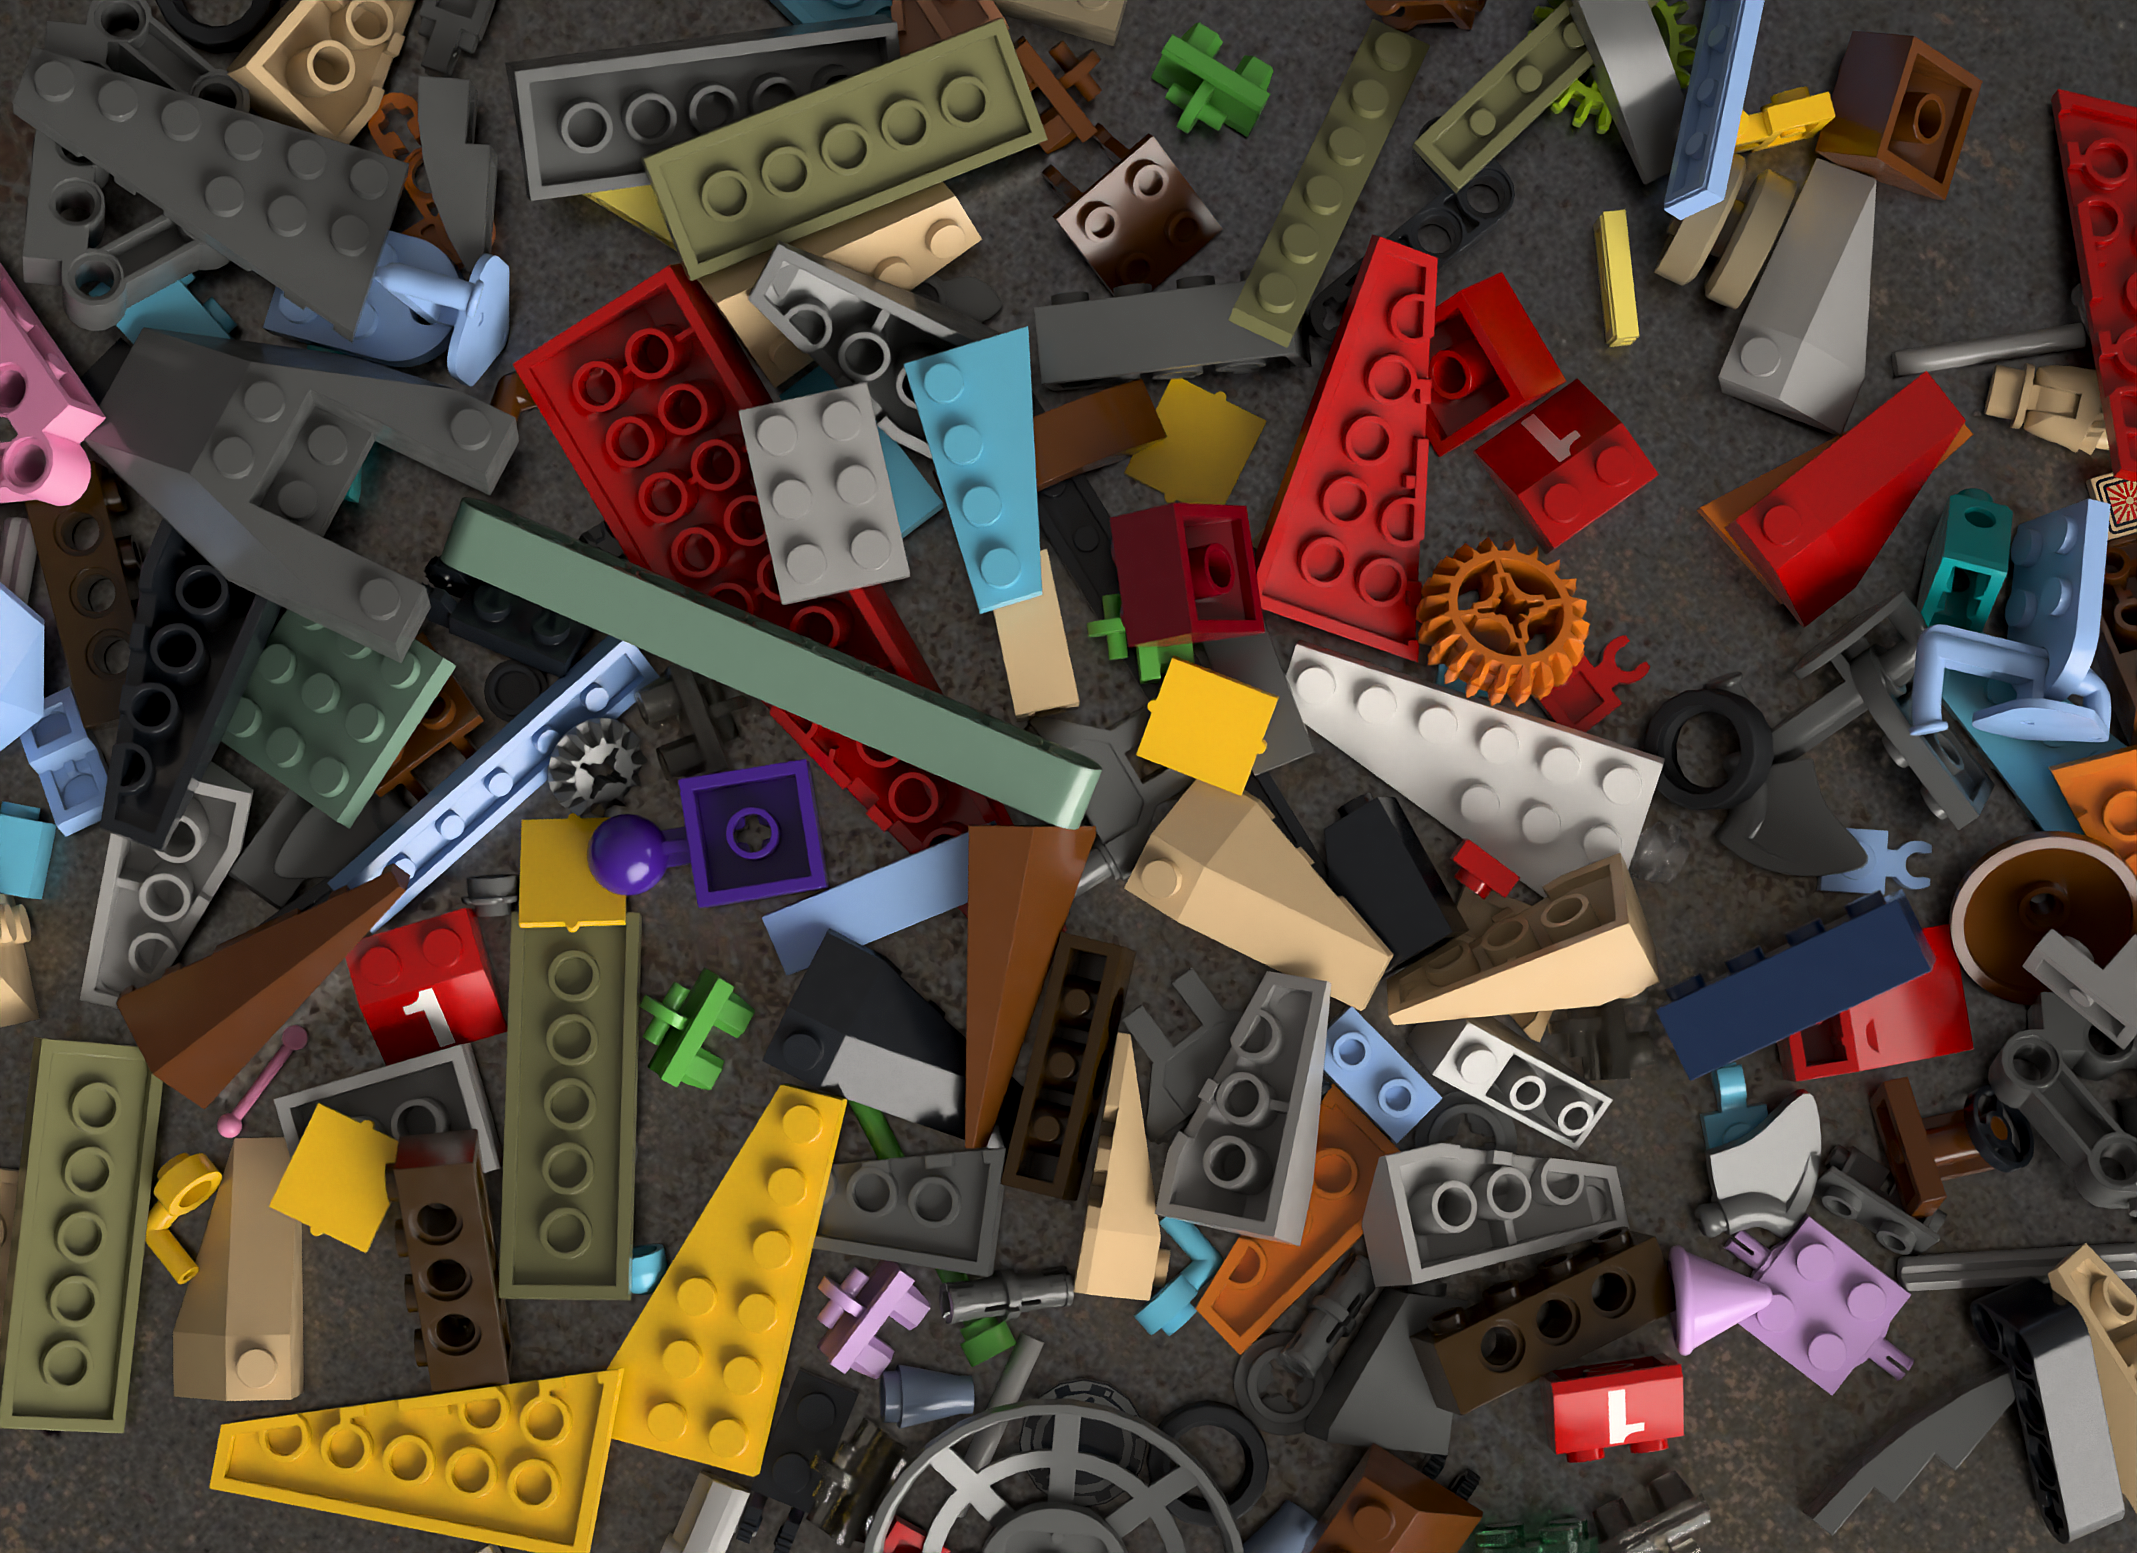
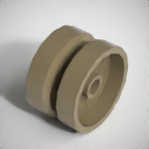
M1736 153L1733 154L1724 200L1682 220L1672 216L1666 230L1668 237L1654 268V273L1684 286L1697 276L1708 255L1714 256L1705 279V295L1707 298L1734 311L1740 306L1758 275L1783 224L1797 189L1796 181L1767 169L1754 179L1742 201L1736 199L1747 170L1745 157Z

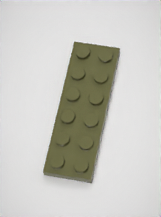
M996 18L648 154L640 159L688 280L693 281L771 250L775 247L778 240L789 243L1044 142L1048 138L1004 18Z
M512 911L499 1298L631 1300L642 915L640 913L626 912V925L579 926L576 932H569L567 927L520 928L518 923L519 911Z
M34 1037L0 1335V1428L124 1433L163 1081L151 1073L138 1046Z

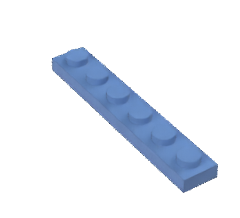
M608 635L569 669L565 677L559 678L327 884L333 891L345 885L351 890L380 876L384 867L392 863L411 875L406 892L370 930L374 934L548 780V765L551 754L564 734L574 726L589 719L611 718L616 720L661 680L660 676L636 646Z

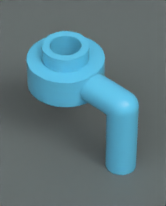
M1163 1217L1159 1224L1188 1255L1192 1262L1166 1283L1164 1288L1159 1289L1150 1298V1301H1146L1133 1316L1150 1335H1153L1162 1328L1170 1336L1197 1312L1190 1301L1217 1274L1223 1264V1258L1193 1223Z

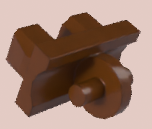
M1023 35L1017 39L1013 46L1030 92L1038 86L1052 103V105L1039 114L1048 140L1039 143V145L1046 154H1049L1067 145L1077 136L1084 143L1098 131L1066 89L1074 84L1087 102L1096 97L1102 89L1089 72L1100 62V56L1094 49H1090L1076 57L1064 40H1062L1048 51L1062 69L1055 76Z

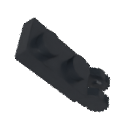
M436 555L430 559L425 567V577L435 587L433 588L430 584L421 583V585L426 587L431 605L426 616L429 621L448 628L450 634L559 678L566 676L593 633L592 627L458 571L442 562L440 557ZM450 594L460 598L461 600L459 601V603H457L450 596Z
M799 1369L763 1457L760 1473L756 1475L750 1489L755 1492L736 1539L749 1544L751 1538L756 1536L763 1520V1509L768 1497L792 1506L785 1524L780 1526L777 1533L773 1552L789 1553L805 1512L810 1514L858 1397V1391L804 1369Z

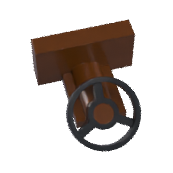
M1908 1076L1884 1081L1869 1101L1904 1212L1914 1219L1932 1216L1947 1198L1942 1181L1993 1169L2012 1173L2027 1166L2032 1160L2034 1137L2029 1121L2018 1108L2009 1107L1999 1101L1992 1092L1990 1084L1970 1092L1965 1100L1964 1109L1921 1118ZM1986 1095L1992 1099L1985 1113L1981 1115L1978 1103L1980 1097ZM2003 1107L2010 1115L2017 1129L2020 1140V1153L2012 1143V1132L2007 1120L2003 1116Z

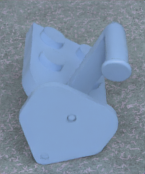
M389 231L353 342H350L334 331L333 324L308 307L303 310L285 298L284 291L277 286L275 287L263 329L276 336L394 367L421 365L435 359L448 349L447 368L450 376L460 384L471 387L500 354L508 339L509 266L498 256L485 253L476 262L468 282L464 280L457 265L435 245L416 237ZM417 314L431 325L420 324Z
M2088 498L2018 525L2017 534L2011 546V559L2014 563L2012 592L2005 609V619L2008 624L2007 640L1948 625H1933L1926 628L1920 634L1917 642L1913 679V727L1909 728L1910 735L1930 734L1944 731L1948 728L1947 722L1942 721L1941 715L1944 668L2011 683L2013 689L2017 692L2015 700L1974 712L1972 726L1976 729L2020 740L2105 742L2109 740L2111 720L2110 694L2106 684L2090 668L2096 651L2100 630L2111 504ZM2071 694L2083 697L2082 707L2061 701L2068 698Z

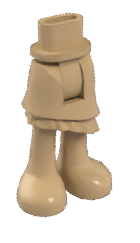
M2025 363L2023 370L1995 365L1984 414L2010 419V428L2020 429L2024 423L2023 429L2047 441L2058 443L2075 453L2079 449L2089 455L2093 453L2095 448L2109 450L2095 369L2049 365L2037 367L2036 374H2034V364Z

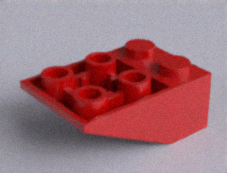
M1949 924L1922 928L1936 957L1931 972L1777 1041L1783 1079L1798 1082L1973 1050L1961 970L1953 947Z

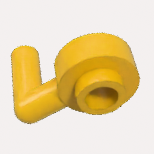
M182 1153L173 1157L161 1167L157 1174L159 1181L154 1188V1195L158 1201L148 1212L145 1242L178 1284L190 1281L198 1273L199 1267L168 1228L178 1216L186 1214L204 1203L217 1190L222 1181V1174L207 1155L203 1153L191 1156L188 1153Z

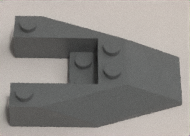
M143 327L99 406L106 419L84 438V442L226 580L399 663H402L431 608L426 587L323 538L375 441L483 493L491 495L519 442L516 418L457 389L346 354Z

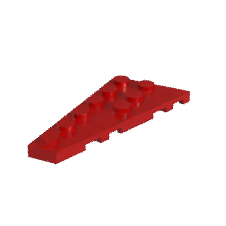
M2057 89L2051 98L2113 476L2137 482V107Z
M1372 234L1254 560L1262 609L1418 663L1419 643L1418 639L1415 638L1416 609L1421 601L1422 581L1418 580L1420 541L1424 539L1429 449V439L1425 438L1427 404H1431L1432 380L1428 379L1430 338L1434 337L1438 258Z

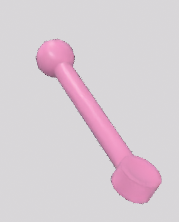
M292 1025L284 1030L282 1034L283 1045L233 1111L223 1114L218 1119L217 1130L221 1136L233 1138L240 1133L242 1129L241 1120L292 1052L302 1050L307 1046L309 1035L305 1028Z

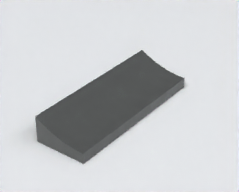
M884 14L505 62L520 145L527 198L530 201L651 185L640 159L641 157L899 57L900 47L897 22Z

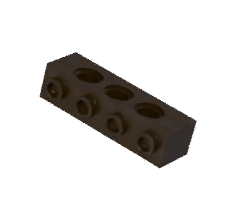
M90 461L91 477L88 487L78 500L70 505L56 506L36 499L26 500L25 505L83 728L101 731L119 725V704L122 685H125L128 667L120 673L111 674L105 667L104 653L107 647L114 641L124 639L129 644L132 623H135L140 594L135 573L141 572L142 558L134 536L132 534L124 535L119 512L127 510V502L118 475L116 473L109 475L107 467L95 461ZM94 517L99 526V537L96 543L86 550H77L72 541V531L75 525L84 518ZM109 578L115 587V599L106 610L94 612L88 603V592L96 581Z
M1061 932L1001 1180L1002 1185L1062 1200H1078L1136 951L1124 946Z
M478 1129L399 1136L395 1162L386 1163L385 1185L389 1202L399 1201L402 1218L395 1220V1242L398 1257H409L412 1272L411 1274H405L404 1289L408 1312H418L421 1328H416L414 1331V1350L417 1366H428L432 1392L510 1384L513 1343L506 1300L499 1298L500 1264ZM442 1203L450 1208L435 1209L428 1204ZM440 1259H452V1260L457 1261L458 1263H457V1264H445V1263H442V1262H440V1261H438V1260H440ZM460 1314L466 1316L467 1318L457 1319L452 1318L448 1315Z
M1625 1226L1607 1230L1592 1239L1594 1247L1576 1256L1573 1253H1564L1551 1257L1537 1266L1539 1274L1519 1283L1518 1280H1508L1498 1283L1482 1293L1483 1301L1465 1310L1462 1307H1452L1429 1317L1426 1321L1428 1328L1409 1336L1436 1407L1463 1416L1675 1311L1674 1283L1656 1236L1630 1231ZM1600 1275H1603L1606 1284L1603 1297L1597 1303H1594L1592 1286L1595 1280ZM1548 1301L1551 1307V1318L1546 1327L1539 1330L1536 1322L1539 1308ZM1493 1328L1496 1334V1345L1492 1353L1484 1358L1481 1352V1341L1484 1334Z

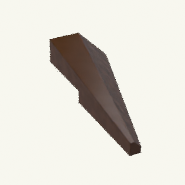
M969 824L965 1148H982L988 1145L1057 948L1060 934L1064 928L1096 836V825H1080L1079 829L1073 830L1056 825Z
M392 863L384 867L380 876L351 890L345 885L332 891L328 900L303 912L296 908L217 945L213 954L185 967L178 963L167 968L160 979L138 989L134 985L125 988L119 994L116 1004L151 1073L205 1110L406 892L411 875Z

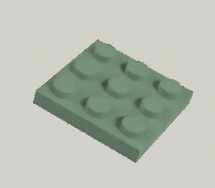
M287 609L269 636L221 741L329 817L351 828L452 674L456 665L415 638L402 663H399Z

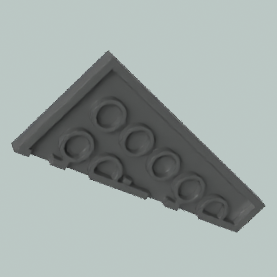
M37 47L32 48L13 100V114L75 156H85L114 176L115 183L133 195L138 192L162 208L164 216L245 271H255L283 290L285 298L303 310L308 307L333 324L334 331L350 342H353L408 175L409 163Z

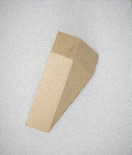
M288 0L226 69L229 71L227 75L249 90L250 108L260 117L349 145L379 108L385 92L382 87L393 58L399 56L405 40L403 32L416 0Z
M1196 779L1152 832L1124 889L1175 921L1284 974L1328 981L1331 983V997L1360 1011L1365 1009L1394 954L1344 896H1337L1311 866L1315 862L1302 847L1295 848L1272 821L1275 816L1260 799L1245 790L1239 796Z
M1621 853L1561 875L1542 887L1547 895L1546 898L1517 915L1514 914L1510 907L1502 910L1491 917L1494 925L1484 935L1469 944L1463 940H1452L1388 978V1016L1393 1025L1599 1006L1618 998L1634 997L1643 992L1647 987L1660 983L1655 945L1626 862Z
M1117 1032L1074 1274L1073 1290L1077 1293L1150 1301L1152 1286L1165 1287L1171 1250L1159 1248L1161 1235L1158 1215L1155 1214L1156 1201L1131 1034Z
M285 1137L234 1139L195 1261L199 1271L188 1283L173 1330L175 1397L220 1401L291 1400L304 1393L302 1222L269 1207L291 1161Z
M2087 1243L2076 1247L2049 1271L2048 1277L2052 1290L2070 1301L2078 1309L2088 1327L2121 1491L2137 1513V1297Z

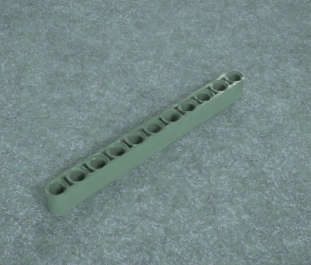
M463 497L461 499L440 557L442 562L448 566L1045 822L1066 829H1079L1102 772V766L1091 758L502 507L470 497Z

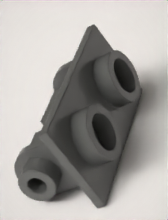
M1840 1144L1835 1146L1825 1162V1166L1829 1169L1817 1178L1813 1194L1822 1199L1823 1205L1830 1212L1841 1218L1853 1219L1875 1233L1877 1240L1884 1247L1895 1253L1918 1256L1940 1240L1941 1235L1937 1234V1231L1941 1228L1947 1217L1945 1212L1937 1209L1932 1216L1914 1219L1904 1212L1896 1184H1894L1889 1195L1880 1190L1890 1172L1889 1169L1854 1146H1851L1848 1150Z

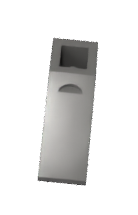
M1492 1016L1417 1023L1406 1039L1408 1045L1433 1076L1576 1151L1613 1100L1601 1089Z

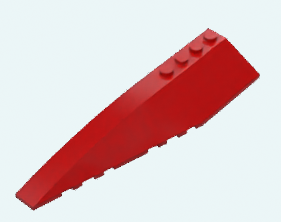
M681 263L668 265L512 363L629 562L943 695L881 584L792 604H782L739 416L740 410L774 402L718 309L697 279L693 281L687 279ZM762 701L770 709L771 717L843 790L846 788L868 810L866 814L883 832L888 831L911 855L969 831V824L984 825L995 820L997 825H1014L1001 802ZM968 903L958 906L957 908L968 918ZM1064 925L1062 930L1065 933L1068 930L1066 925Z

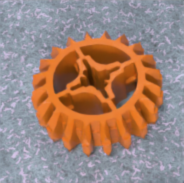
M1489 537L1479 542L1476 550L1465 543L1456 550L1452 558L1446 556L1437 564L1432 577H1428L1422 587V600L1416 609L1415 619L1422 623L1418 632V643L1432 646L1427 655L1428 665L1445 664L1448 669L1444 674L1445 684L1454 682L1458 678L1467 684L1465 687L1466 698L1474 696L1480 689L1487 692L1491 707L1496 703H1500L1505 693L1516 707L1521 703H1525L1530 694L1541 700L1549 695L1554 686L1559 687L1568 680L1573 671L1572 667L1577 666L1584 655L1583 649L1585 645L1583 643L1589 635L1590 626L1588 622L1582 619L1587 611V600L1572 597L1577 589V578L1560 579L1557 576L1560 571V559L1548 565L1538 560V545L1529 549L1526 554L1518 552L1514 538L1505 542L1501 550L1497 549ZM1478 589L1480 595L1478 602L1473 603L1470 609L1459 610L1458 597L1468 591ZM1546 633V648L1538 653L1527 655L1525 646L1528 641H1531L1535 634Z

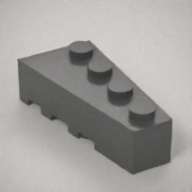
M1252 269L1241 271L1240 281L1215 284L1214 276H1191L1176 280L1177 289L1152 292V285L1146 283L1122 285L1113 288V298L1089 300V293L1081 291L1055 294L1051 296L1050 306L1034 307L1041 384L1053 391L1121 385L1140 380V373L1152 372L1153 379H1187L1203 374V365L1215 364V371L1232 372L1233 374L1259 372V368L1266 366L1267 358L1287 357L1289 369L1312 367L1306 310L1288 348L1228 321Z

